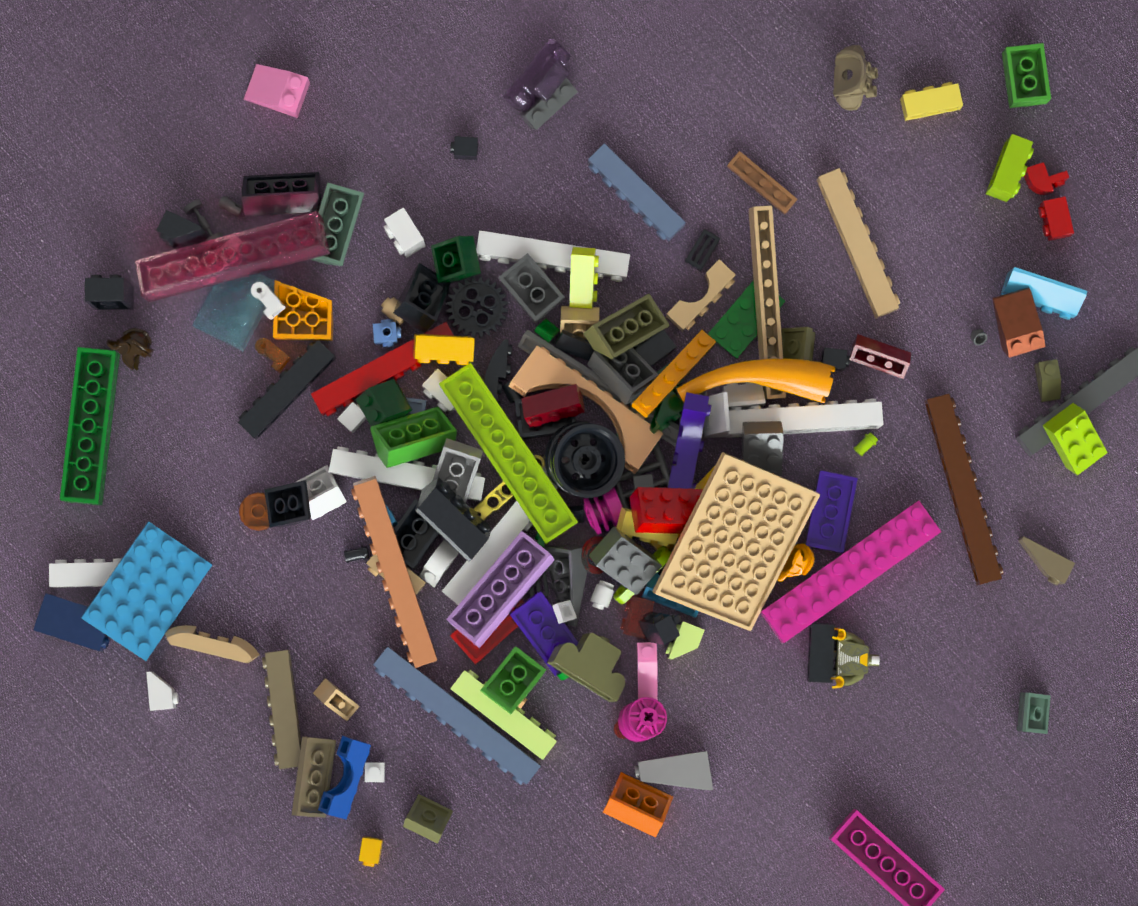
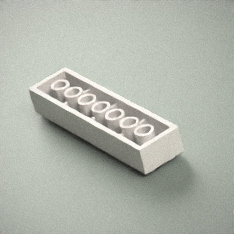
M865 399L862 403H857V400H847L843 404H838V401H828L824 405H819V402H810L805 406H800L799 403H792L780 408L779 404L769 405L766 409H761V406H750L748 410H742V407H731L729 410L730 432L726 438L742 437L743 422L781 421L784 434L879 429L883 425L882 402H877L876 399Z

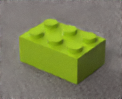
M1014 134L1010 135L1004 143L986 195L1005 202L1010 198H1014L1021 186L1018 182L1021 180V177H1024L1028 167L1025 163L1033 154L1034 148H1031L1033 141Z
M1074 403L1042 425L1065 467L1076 475H1079L1108 453L1085 410Z

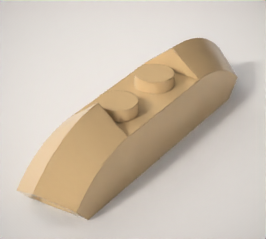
M177 626L168 629L165 633L170 645L244 663H249L260 655L250 643L236 636L229 643V638L218 636L217 639L210 638V634L200 631L196 635V626Z

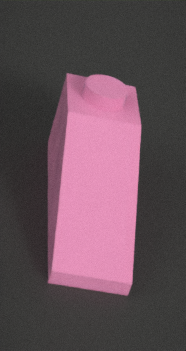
M637 643L638 699L650 697L658 700L656 643Z

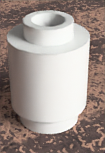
M600 580L599 584H596L590 599L593 602L592 606L603 610L604 607L608 608L614 594V585Z

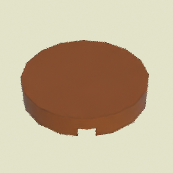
M252 493L240 504V519L251 530L262 531L269 528L265 493Z

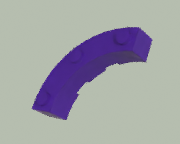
M686 392L672 463L676 464V466L672 465L668 488H696L693 478L698 452H702L704 446L701 436L705 417L710 416L712 405L708 404L709 396Z

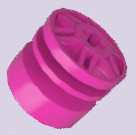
M614 487L602 495V500H599L598 497H593L594 503L592 504L588 498L583 497L585 514L590 526L596 531L597 535L602 534L599 526L603 524L606 532L609 531V521H612L614 526L617 527L622 504Z
M650 697L640 698L624 706L618 717L621 733L628 740L634 742H644L659 735L666 727L667 714L663 705L658 700Z

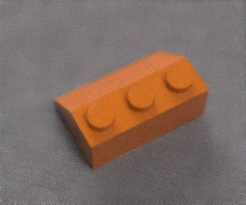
M621 772L603 813L656 837L664 823L673 796Z

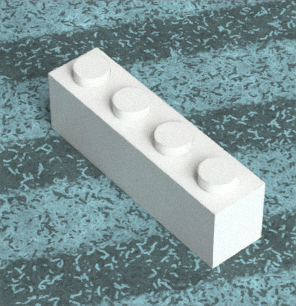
M122 558L113 559V562H105V559H94V563H86V559H75L74 563H67V560H55V563L49 564V587H102Z

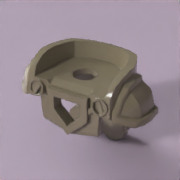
M860 45L844 47L843 50L836 54L833 95L843 109L852 111L857 110L861 106L863 95H866L867 98L877 96V87L872 86V79L878 78V69L871 67V63L865 60V53ZM847 70L853 72L852 78L849 80L847 79Z

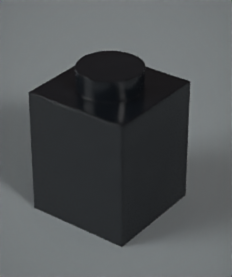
M455 136V142H451L450 153H454V159L477 160L478 138Z
M825 347L822 351L821 363L835 366V371H844L846 367H849L850 356L847 355L848 350Z

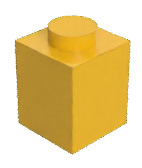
M366 836L362 838L359 861H363V865L374 867V864L379 863L383 839Z

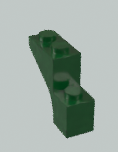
M668 363L666 366L661 368L656 373L659 375L670 363ZM684 379L656 407L650 424V431L653 434L659 430L663 432L670 426L669 422L672 420L676 422L682 417L684 403L676 395L678 392L676 388L680 387Z

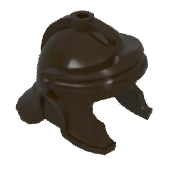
M139 328L128 329L123 332L122 337L117 338V341L108 339L106 342L108 347L112 350H117L122 355L123 362L131 370L139 369L140 356L147 358V356L151 357L154 349L151 348L152 339L149 333Z

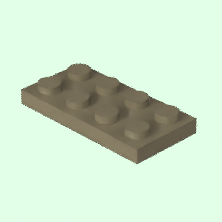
M302 737L292 815L326 818V814L318 811L323 792L330 789L336 740Z

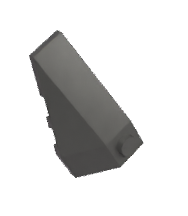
M544 546V549L554 558L546 572L549 571L552 582L549 584L551 589L555 591L557 598L555 604L570 600L577 618L564 623L569 626H577L588 570V550L585 557L583 546Z

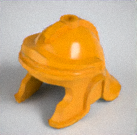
M805 544L795 545L777 581H783L786 577L807 575L814 564L813 551Z

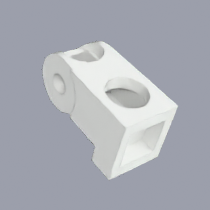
M262 282L253 284L251 293L265 305L267 309L263 312L269 319L272 320L286 308L269 286Z

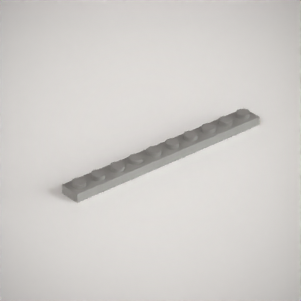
M527 330L524 333L517 347L528 354H531L536 346L546 348L550 355L562 359L567 367L579 371L583 378L595 382L600 390L612 394L613 399L622 402L594 371L531 331ZM636 399L627 404L629 410H631L634 413H639L636 409H634L631 406ZM655 410L645 418V421L649 424L652 422ZM671 421L669 422L670 426L662 432L661 438L676 447L679 425Z

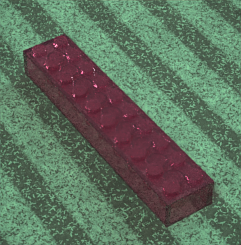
M315 211L135 260L141 297L148 302H153L330 254L323 218Z

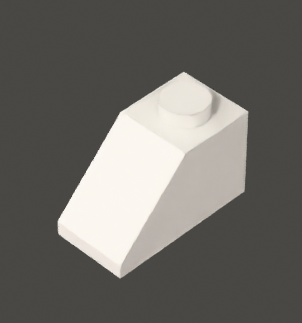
M146 672L150 711L176 708V704H179V697L174 688L156 673Z

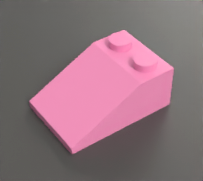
M256 64L244 100L298 118L310 81L308 77L290 71Z

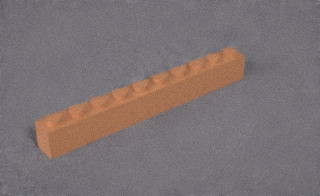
M373 476L355 482L351 492L354 500L359 501L360 507L357 510L360 518L365 519L366 525L363 527L366 536H371L373 543L370 544L373 555L377 554L379 561L376 562L379 573L383 572L385 580H382L385 592H390L391 598H388L391 610H396L397 616L394 618L397 627L402 628L403 634L400 636L403 645H408L409 652H406L409 663H414L415 668L435 662L437 661V656L377 478Z

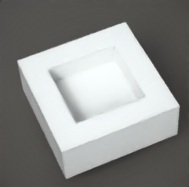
M570 600L552 606L559 624L577 618Z
M365 762V782H385V762Z

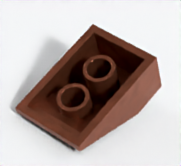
M1029 287L992 298L1002 350L1009 358L1046 347L1043 329Z

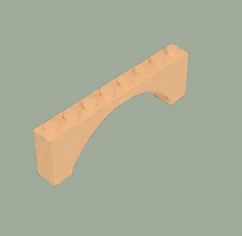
M536 346L512 379L509 387L525 397L526 394L534 391L558 389L577 384L582 395L598 404L611 419L624 449V467L636 474L663 433L659 430L653 434L650 431V424L645 421L641 414L632 412L623 402L613 399L612 394L600 390L595 382L586 380L579 371L567 367L562 359L550 355L546 348Z

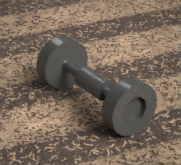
M196 199L187 204L183 210L187 215L196 214L198 217L197 221L204 231H207L210 235L205 241L208 248L221 242L224 236L221 232L213 235L209 229V223L198 212V209L203 204L200 199Z

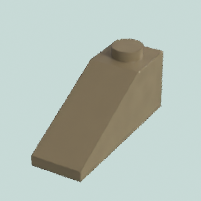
M1024 536L1019 538V543L1042 574L1048 577V582L1057 586L1058 584L1066 583L1075 565L1074 562Z

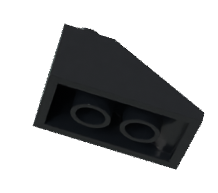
M419 263L399 297L393 314L426 333L437 321L451 283H438L436 273Z
M306 480L264 490L270 528L296 525L311 519Z

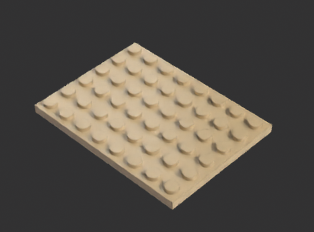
M722 452L652 592L751 631L820 494Z

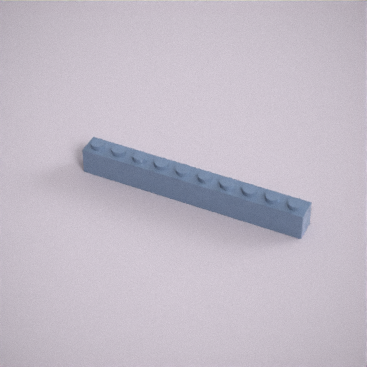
M387 646L373 664L376 667L375 672L383 678L387 675L392 679L390 683L397 689L402 687L406 690L405 695L411 700H419L422 703L421 708L428 713L433 711L437 715L436 719L443 725L448 723L452 726L451 731L457 736H465L468 739L466 741L467 744L474 749L479 747L483 751L482 755L489 761L492 759L497 761V767L505 773L507 771L511 772L514 775L512 779L520 785L522 783L527 785L541 767L536 761Z

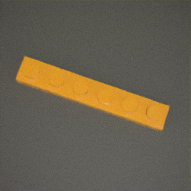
M701 330L631 406L647 418L708 353L716 341Z

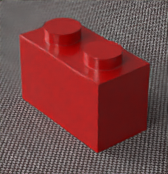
M1066 196L1045 200L1040 204L1038 212L1040 218H1043V233L1045 237L1047 236L1048 241L1070 237L1074 234Z

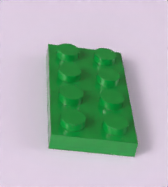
M754 280L708 333L718 345L735 359L741 355L758 335ZM779 296L780 308L785 303V300Z

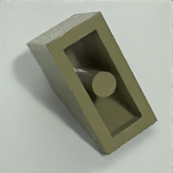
M1048 360L1035 364L1034 368L1041 402L1061 399V375L1058 360Z

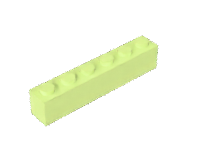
M464 670L450 689L543 760L557 742L554 739L556 735L548 729L543 731L539 727L541 723L533 717L529 720L524 716L525 711L519 707L510 715L480 691L485 683L482 684L477 680L479 676L472 670H469V672Z

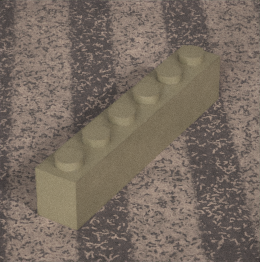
M290 650L265 653V657H262L263 668L267 669L268 675L265 677V686L269 688L270 696H267L268 707L272 708V715H269L270 726L274 727L275 733L272 735V744L277 749V754H274L275 765H279V769L298 767L301 735Z

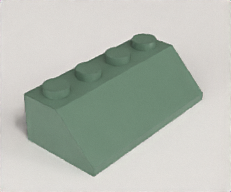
M327 182L306 252L308 259L324 264L343 266L364 197L363 192Z

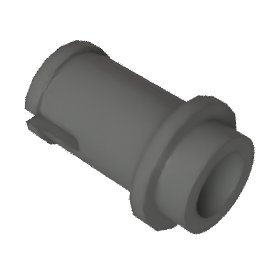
M223 196L218 204L221 207L220 209H225L239 217L243 206L230 200L229 196Z

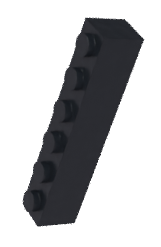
M319 340L316 343L314 341L310 343L306 348L307 352L303 356L299 355L293 361L294 365L289 370L285 369L279 375L280 380L276 384L274 382L271 383L266 389L267 393L263 397L259 396L252 403L253 407L249 411L245 410L239 416L240 420L238 423L255 440L336 359L335 355Z

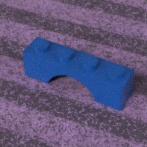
M342 736L336 754L343 762V776L336 787L323 792L318 811L347 820L360 777L363 774L366 759L370 753V744Z

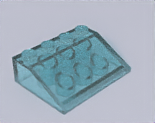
M236 262L232 263L219 274L192 326L243 352L264 314L263 311L266 309L265 305L252 295L251 288L256 282H262L274 292L275 281Z

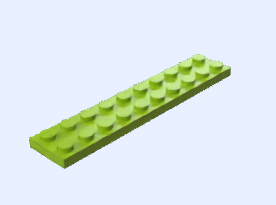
M471 362L440 382L439 386L545 544L577 524L578 521Z

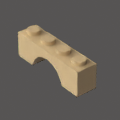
M719 259L705 274L708 282L707 294L701 300L693 303L679 300L667 313L666 317L682 332L685 329L689 331L696 322L694 320L698 315L702 317L709 310L707 306L711 302L715 304L721 298V291L724 288L728 290L735 283L733 279L736 274Z

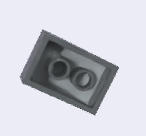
M528 253L498 277L535 324L565 299L564 295Z

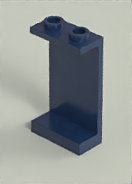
M45 593L33 629L34 631L100 652L107 649L110 638L81 618L88 606Z

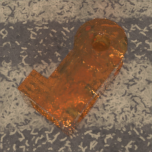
M261 338L255 343L256 351L261 356L272 360L274 363L271 367L278 373L291 360L290 356L266 338Z

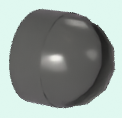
M982 329L971 332L970 337L975 345L979 346L986 342L987 334Z

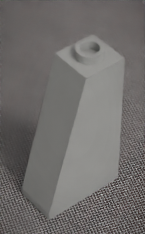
M707 751L637 761L638 766H634L636 778L640 777L641 782L713 790Z

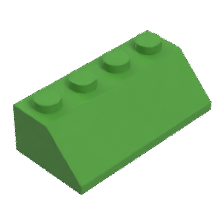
M439 407L374 425L370 428L377 455L386 468L441 452L446 438L456 441L457 430Z

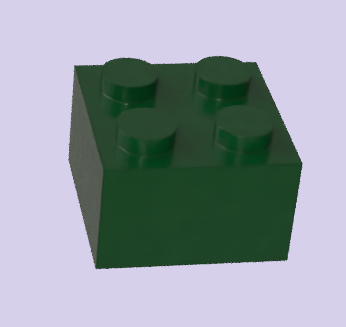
M457 236L431 245L438 283H454L481 273L474 236Z

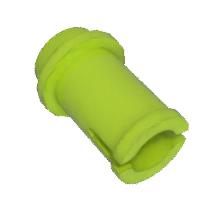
M871 432L865 434V438L854 447V450L862 457L873 445H877L878 439Z

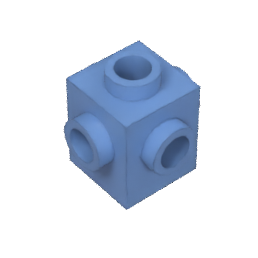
M392 319L381 320V323L373 324L375 345H383L384 348L394 347V344L399 343L398 338H402L401 327H397V323L392 322Z

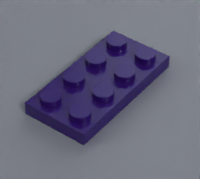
M819 471L816 492L820 494V497L811 512L805 545L843 554L858 478Z
M539 591L509 614L556 676L560 671L547 663L554 648L563 643H572L577 646L578 641L565 623H558L553 607L543 593Z

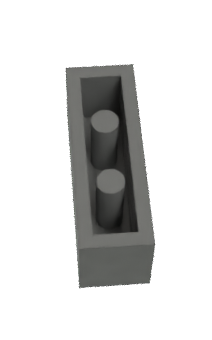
M559 77L519 115L531 129L537 130L578 91L566 77Z

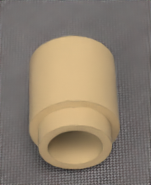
M388 297L381 305L383 307L381 312L389 319H392L393 322L401 325L404 320L393 314L398 300L394 297L391 299Z

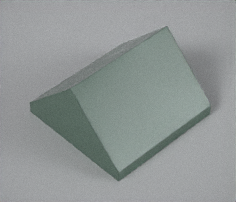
M1020 692L1017 731L1048 733L1051 695Z

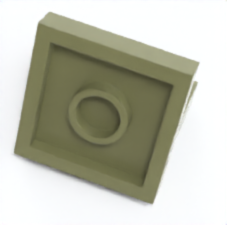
M781 328L783 359L813 360L816 333L812 332L813 328Z
M418 794L404 821L403 827L438 844L453 811Z

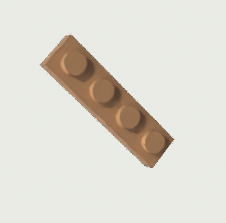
M740 151L727 165L731 171L784 215L798 200Z

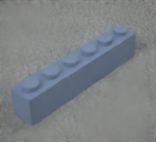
M605 143L588 159L589 169L594 174L599 173L603 177L602 181L609 188L612 186L616 190L615 194L622 201L625 199L630 204L629 208L637 214L639 212L644 217L642 219L644 223L649 227L653 226L657 230L656 234L662 240L666 239L669 242L685 226L686 222Z

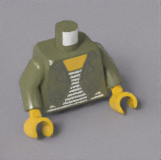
M834 628V630L838 631L837 637L832 636L833 639L837 640L836 677H831V680H836V685L832 686V688H841L853 685L863 679L864 674L868 673V666H879L880 656L869 654V646H866L864 640L854 633Z

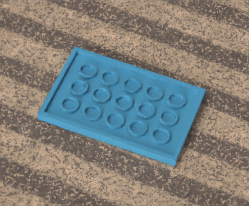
M148 521L81 618L147 661L212 567V564Z

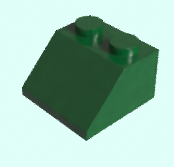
M394 379L369 387L356 398L370 426L404 417L412 411L405 395Z

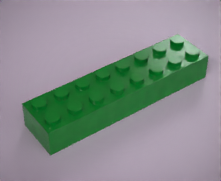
M77 348L60 500L63 502L92 505L103 504L120 354L117 351Z

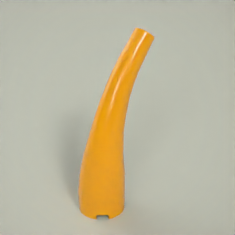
M803 359L751 360L707 372L676 389L684 402L686 392L700 395L699 393L716 386L751 382L825 403L826 399L823 396L828 397L833 383L830 372H835V366Z

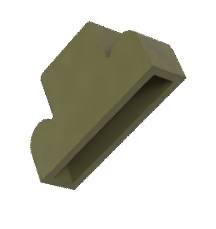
M594 633L583 634L577 646L572 643L557 645L547 661L549 665L608 702H617L626 684L622 674L612 673L621 655V650L610 644V640L606 637L597 636Z

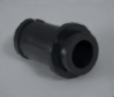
M361 545V548L344 551L345 560L347 563L361 559L365 561L366 558H369L367 546L363 547Z

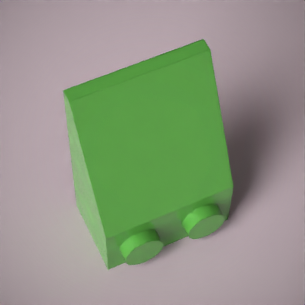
M515 646L480 691L511 715L541 679L546 669Z

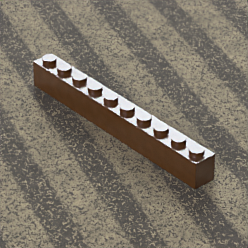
M945 394L927 399L924 403L976 585L1002 579L1003 568L996 559L998 551L996 546L992 545V530L986 524L987 512L980 503L982 495L980 490L976 489L975 482H977L975 472L971 471L970 468L972 461L969 452L966 453L964 447L966 439L964 434L960 433L959 427H961L959 416H956L954 412L956 408L954 398H950V394Z

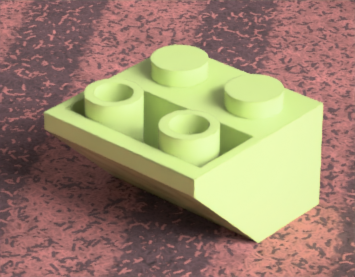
M684 621L680 625L677 624L676 628L680 636L675 638L673 643L669 642L665 652L668 654L667 658L671 660L697 649L705 630Z

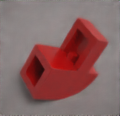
M1042 162L1027 167L1024 178L1028 187L1034 193L1049 195L1054 191L1053 186L1057 188L1065 185L1069 175L1067 171H1063L1049 176L1045 164Z

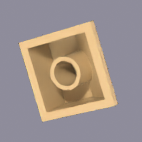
M561 306L560 334L562 330L586 339L583 333L599 322V307L589 309Z

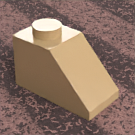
M326 678L313 692L322 703L346 721L360 707Z

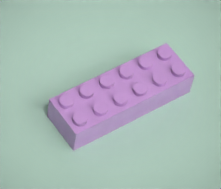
M521 531L446 620L480 648L552 564L554 558L547 550Z

